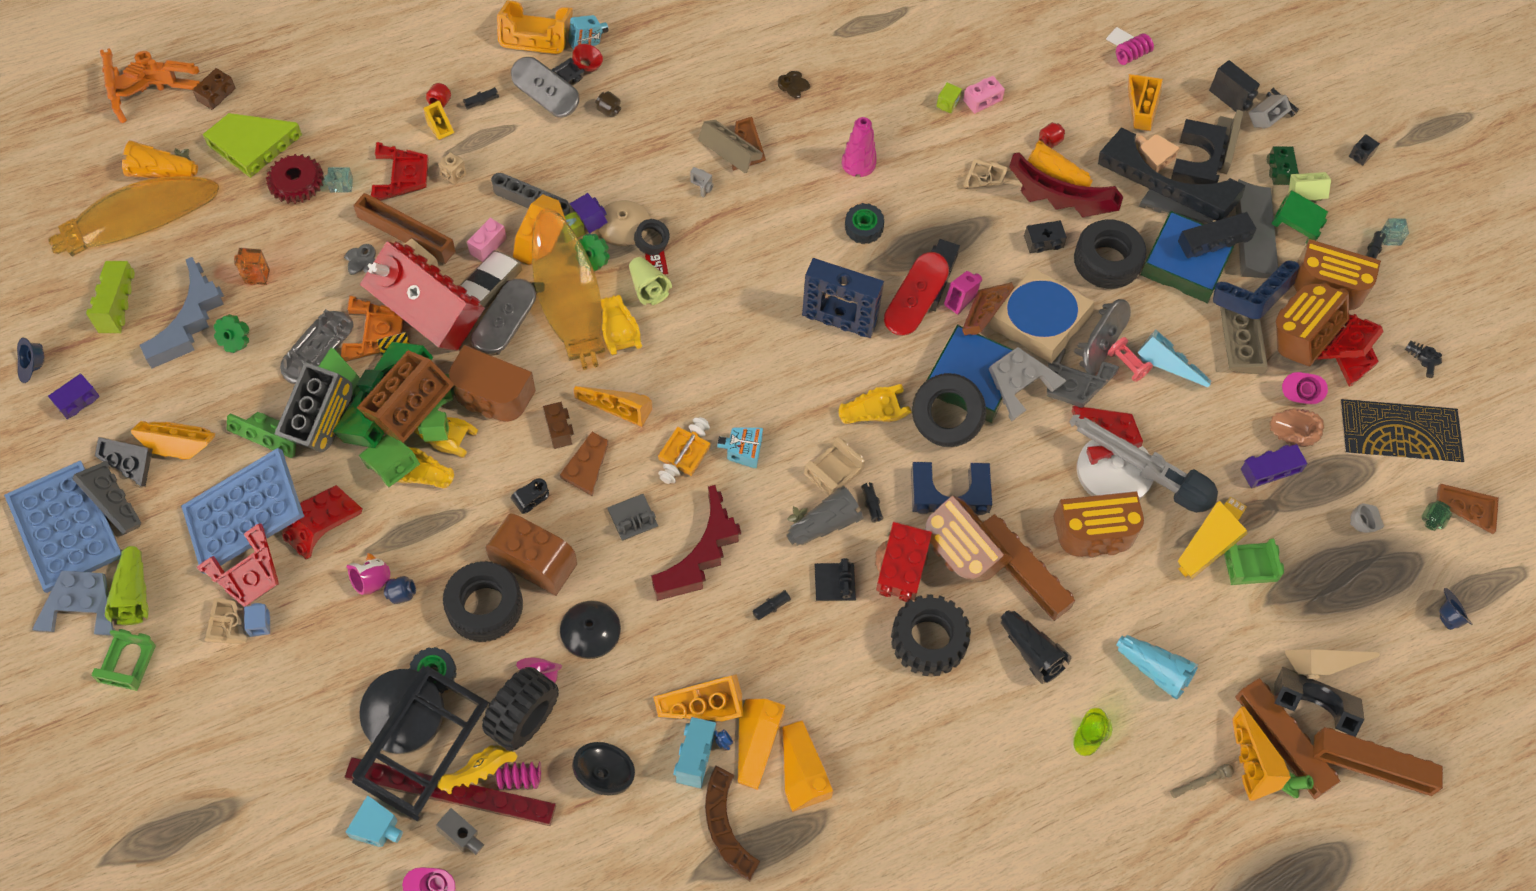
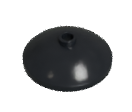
M584 601L574 605L566 612L560 624V636L565 648L573 655L584 659H595L609 653L618 643L621 634L618 615L610 606L599 601ZM588 622L593 623L590 627L586 626Z
M605 742L588 743L579 748L573 758L572 769L576 779L586 789L596 794L607 796L621 794L631 786L634 780L635 767L632 760L622 749Z

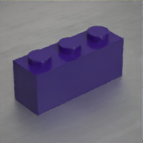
M1297 444L1292 446L1285 445L1277 451L1272 452L1270 450L1263 453L1262 456L1247 458L1240 470L1252 489L1300 473L1308 463Z

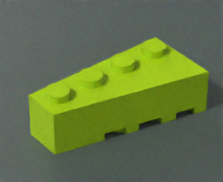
M105 261L99 277L101 284L96 285V297H92L90 301L92 308L86 311V315L98 333H121L122 326L125 325V311L128 310L129 306L128 296L132 292L131 281L135 277L134 269L131 268L128 261Z

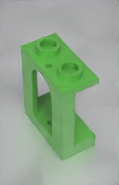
M119 629V631L110 630L109 633L114 637L101 669L94 668L91 676L98 683L138 691L156 645L151 640V637L146 634L139 633L138 635H133L124 629ZM130 644L139 645L141 654L132 676L113 672L122 650Z

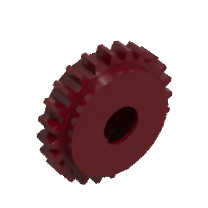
M294 154V156L287 155L285 158L281 157L280 161L274 162V166H270L271 171H267L266 184L271 195H274L275 199L279 198L280 202L286 200L287 204L290 202L296 204L300 201L304 203V200H310V197L316 196V191H321L319 186L324 185L323 170L320 164L316 162V159L311 160L309 155L304 157V154L300 156Z

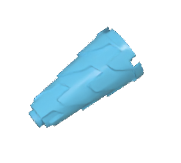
M1130 635L1126 637L1121 636L1116 644L1119 647L1118 651L1138 667L1139 671L1153 680L1156 685L1176 700L1184 693L1181 688L1188 687L1198 669V664L1158 646H1153L1145 641L1138 640Z

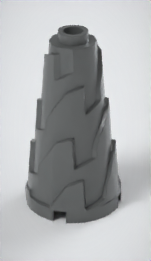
M843 485L822 500V503L809 511L805 517L791 525L786 536L792 545H804L820 536L823 537L837 529L839 531L855 522L863 520V514L861 511L857 513L856 509L859 506L847 487L845 488Z

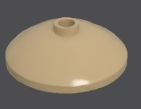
M628 200L615 201L604 207L607 213L605 218L608 223L597 230L606 242L616 246H629L635 244L634 234L639 224L650 218L645 208L636 202ZM649 229L643 230L642 238L647 235Z

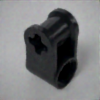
M536 478L523 488L516 490L510 499L522 514H526L549 497L547 483L541 478Z

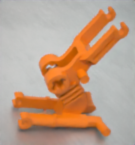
M108 48L107 52L100 50L107 96L111 100L112 109L120 123L127 121L120 107V96H130L138 91L144 92L147 89L146 87H149L151 84H156L157 89L161 91L165 88L163 84H168L173 88L192 90L200 83L199 80L176 78L174 71L198 74L200 72L199 67L195 66L194 63L167 60L165 63L156 62L147 51L138 52L134 57L136 62H131L123 70V74L119 76L118 68L113 67L111 49Z

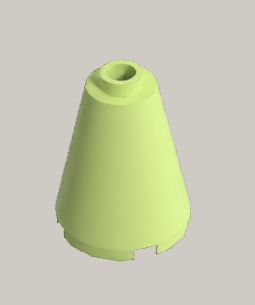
M643 257L634 258L629 264V269L639 301L644 305L646 303L656 305L662 302L669 295L668 291L672 288L671 281Z

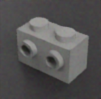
M1271 95L1248 113L1254 128L1262 127L1265 129L1273 125L1292 109L1286 95Z

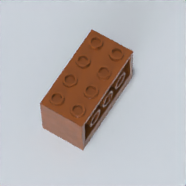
M408 350L357 408L369 420L374 421L385 434L404 443L454 384L432 360Z

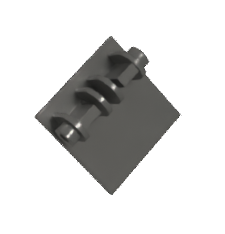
M644 494L607 507L622 541L658 527L655 513L651 511Z

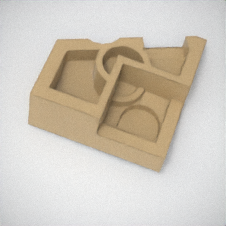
M974 158L963 187L1002 185L1008 168L993 162L989 164Z
M214 598L205 641L229 644L246 643L247 637L242 628L236 602Z

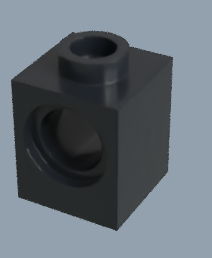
M1365 134L1354 145L1349 157L1363 166L1374 155L1380 143Z

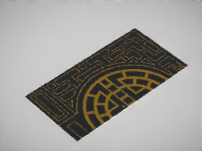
M1341 399L1346 453L1464 462L1457 408Z

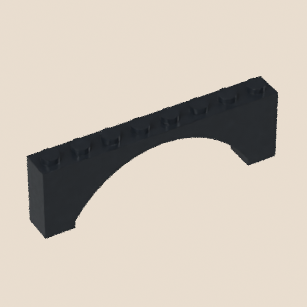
M1122 127L1099 153L1098 165L1216 221L1224 219L1230 214L1242 199L1246 186L1231 178L1227 181L1213 184H1188L1164 177L1148 166L1140 156L1135 144L1136 134Z

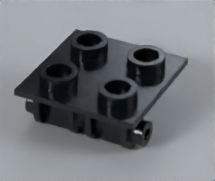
M843 558L840 563L814 564L816 601H856L854 563H850L849 559Z

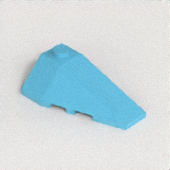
M1156 329L1139 349V358L1143 362H1151L1153 366L1205 387L1211 385V380L1194 364L1189 365L1186 356L1183 353L1175 352L1174 345Z

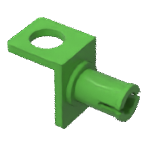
M1289 772L1290 779L1281 790L1293 798H1298L1299 789L1313 788V778L1310 775L1295 776Z

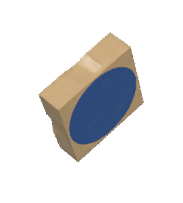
M1032 268L1012 290L1008 298L990 320V329L1011 341L1023 345L1030 352L1052 363L1066 347L1070 338L1079 332L1093 315L1094 301Z

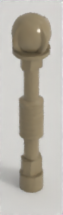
M1223 764L1213 774L1207 777H1200L1184 787L1181 786L1171 790V795L1173 798H1177L1188 790H1195L1206 785L1207 782L1213 779L1231 777L1234 772L1233 767L1229 764Z

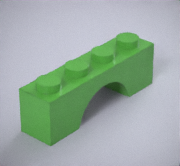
M453 388L448 391L418 426L419 434L423 435L424 442L448 440L449 423L445 412L438 411V409L443 404L453 401Z

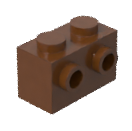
M215 68L192 91L198 102L213 110L236 87L232 77Z
M562 401L543 406L553 448L557 449L572 445L571 436L574 435L572 424L567 423V419H570L568 409L563 408Z

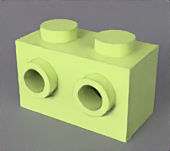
M1326 172L1291 174L1289 192L1293 190L1308 200L1321 201L1322 199H1329L1331 178Z

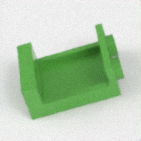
M387 434L381 438L376 448L369 447L359 454L366 468L376 472L388 488L420 465L410 448Z
M1274 538L1269 539L1267 543L1235 544L1224 553L1231 585L1278 582L1284 574V565L1280 563L1279 546L1276 545Z

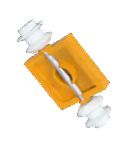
M702 417L694 418V424L689 425L691 433L677 426L658 455V460L666 463L663 465L665 470L659 471L660 479L664 483H675L674 476H680L679 470L692 476L711 447L710 442L700 438L705 437L704 430L708 431L710 429L706 419Z

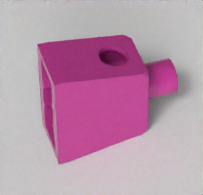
M966 271L952 281L944 306L957 315L960 314L976 297L982 282L981 275Z

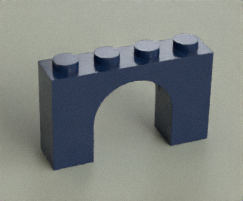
M912 462V512H918L919 514L935 512L950 497L941 494L933 484L932 462ZM970 463L968 470L969 490L958 498L963 499L974 513L985 515L990 513L992 508L990 463Z

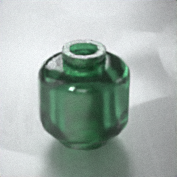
M1436 501L1427 505L1421 518L1426 528L1432 531L1436 529L1441 530L1447 526L1452 517V512L1450 511V506L1441 501Z

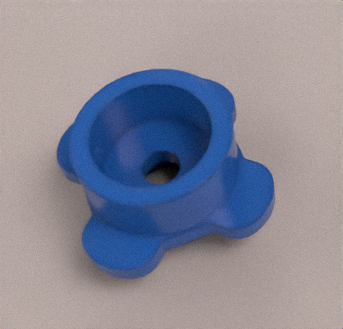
M725 729L720 732L716 730L715 735L717 737H715L717 745L721 749L727 748L730 750L733 740Z

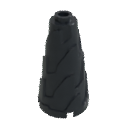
M1008 610L1001 616L1002 626L1008 633L1010 640L1021 652V656L1030 667L1029 670L1041 684L1044 681L1046 683L1052 681L1066 669L1062 664L1065 661L1069 664L1072 657L1060 644L1052 641L1045 633L1040 632L1030 621L1025 620L1016 611Z

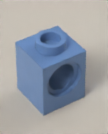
M254 603L251 606L244 607V627L249 637L270 634V611L265 604Z

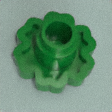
M586 234L583 238L577 240L575 250L578 252L576 259L581 266L586 265L587 270L597 271L608 263L610 255L607 253L609 246L603 238L599 239L597 234Z
M231 314L216 320L214 324V330L216 331L214 338L219 346H223L226 352L231 353L238 352L247 347L249 343L247 335L250 330L245 322L239 321L238 316Z

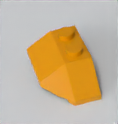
M541 195L531 203L515 237L513 258L531 265L552 253L566 223L559 200Z
M140 421L131 430L132 434L145 447L153 448V454H159L164 457H177L182 460L191 459L215 437V433L206 428L171 422L154 421L147 423L146 421Z

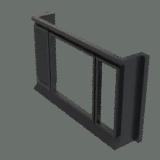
M423 665L351 775L354 778L352 783L418 822L422 816L421 811L438 786V782L448 770L483 712L489 708L490 702L429 666L425 667ZM429 677L477 705L467 722L419 694ZM414 700L463 728L430 781L380 753ZM376 758L425 787L414 806L365 778Z

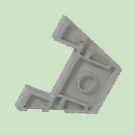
M1019 347L989 368L996 388L1000 390L1003 397L1002 402L1004 405L1006 404L1011 421L1026 411L1025 407L1015 397V394L1040 378L1048 389L1054 392L1066 382L1060 375Z

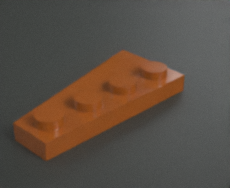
M1012 282L978 290L962 328L964 335H976L984 330L1014 289Z

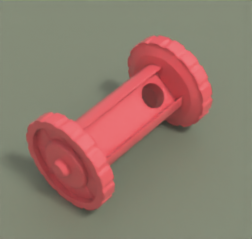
M1123 337L1112 345L1107 354L1110 357L1117 355L1134 373L1132 380L1137 382L1148 374L1153 364L1151 362L1144 364L1126 346L1128 339Z

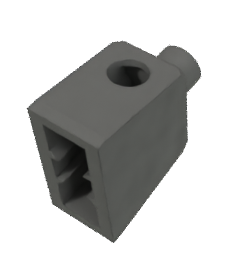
M452 808L436 824L437 831L462 852L468 848L477 855L484 847V844L476 838L478 831ZM464 832L467 834V837L462 839L458 835Z

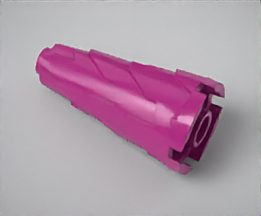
M860 117L855 120L852 133H850L849 141L846 143L845 151L842 155L841 164L843 169L856 177V174H860V177L867 176L876 167L874 130L871 120L866 117Z

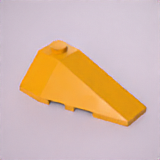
M737 674L653 697L658 717L691 719L694 717L723 722L743 716L742 692Z
M745 699L743 716L739 717V784L758 790L785 714V705L768 699Z
M1240 707L1232 721L1236 743L1240 744L1241 747L1239 763H1243L1245 775H1242V782L1249 801H1254L1281 790L1290 779V773L1284 759L1247 709Z

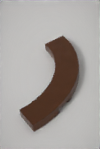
M716 765L711 774L706 793L705 811L708 830L723 860L736 873L750 882L760 864V860L748 853L736 840L727 815V797L734 774Z

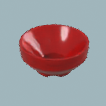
M579 44L573 50L572 59L580 70L595 71L599 69L603 62L601 52L592 45ZM581 61L588 62L589 66L583 65Z

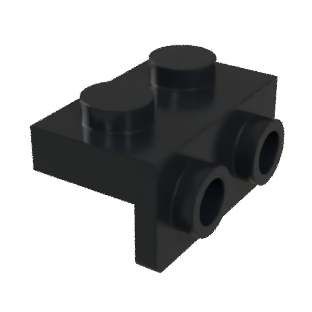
M572 58L552 69L553 72L569 84L572 82L574 84L578 83L583 79L582 75L585 72L584 69L580 70L576 66Z

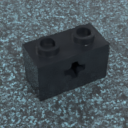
M1061 220L1028 225L1024 233L1029 253L1059 250L1064 248L1067 239Z

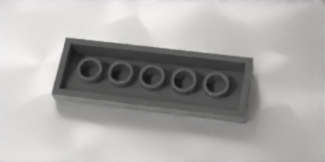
M1239 179L1238 182L1246 186L1242 199L1235 206L1236 215L1247 212L1257 228L1250 241L1238 243L1241 277L1269 278L1278 269L1275 227L1271 224L1274 219L1271 188L1253 185Z

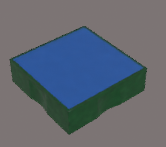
M1170 211L1140 275L1162 285L1173 287L1188 296L1208 304L1234 246L1220 248L1215 252L1210 251L1199 257L1187 258L1178 243L1181 232L1204 224Z
M957 324L927 380L935 377V375L944 373L959 374L968 378L981 391L986 404L985 421L992 423L1003 403V397L1000 390L996 388L989 368L1014 349L980 334L964 335L963 327ZM944 393L937 397V399L959 406L967 412L966 402L958 394Z

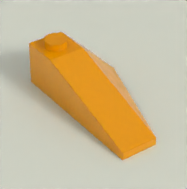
M574 387L576 399L640 427L644 425L652 411V400L645 395L589 387Z
M803 720L784 726L785 795L791 811L794 812L831 799L833 789Z

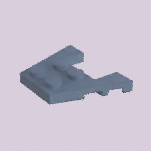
M61 571L33 626V630L54 632L58 611L97 613L94 634L112 636L109 632L110 630H115V628H113V623L108 621L104 614L109 595L105 574Z

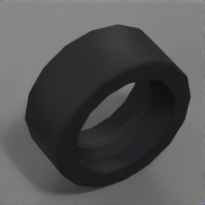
M646 219L641 222L634 234L635 245L641 252L648 255H656L664 251L670 238L666 225L656 219ZM653 229L657 231L662 237V242L659 245L648 244L642 238L643 230Z

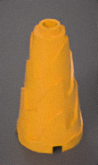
M130 140L125 146L123 155H126V160L122 159V169L125 176L193 178L198 173V165L195 164V161Z
M1040 140L1037 141L1035 149L1032 150L1027 160L1040 171L1058 180L1090 187L1093 180L1090 179V173L1077 167L1073 162Z

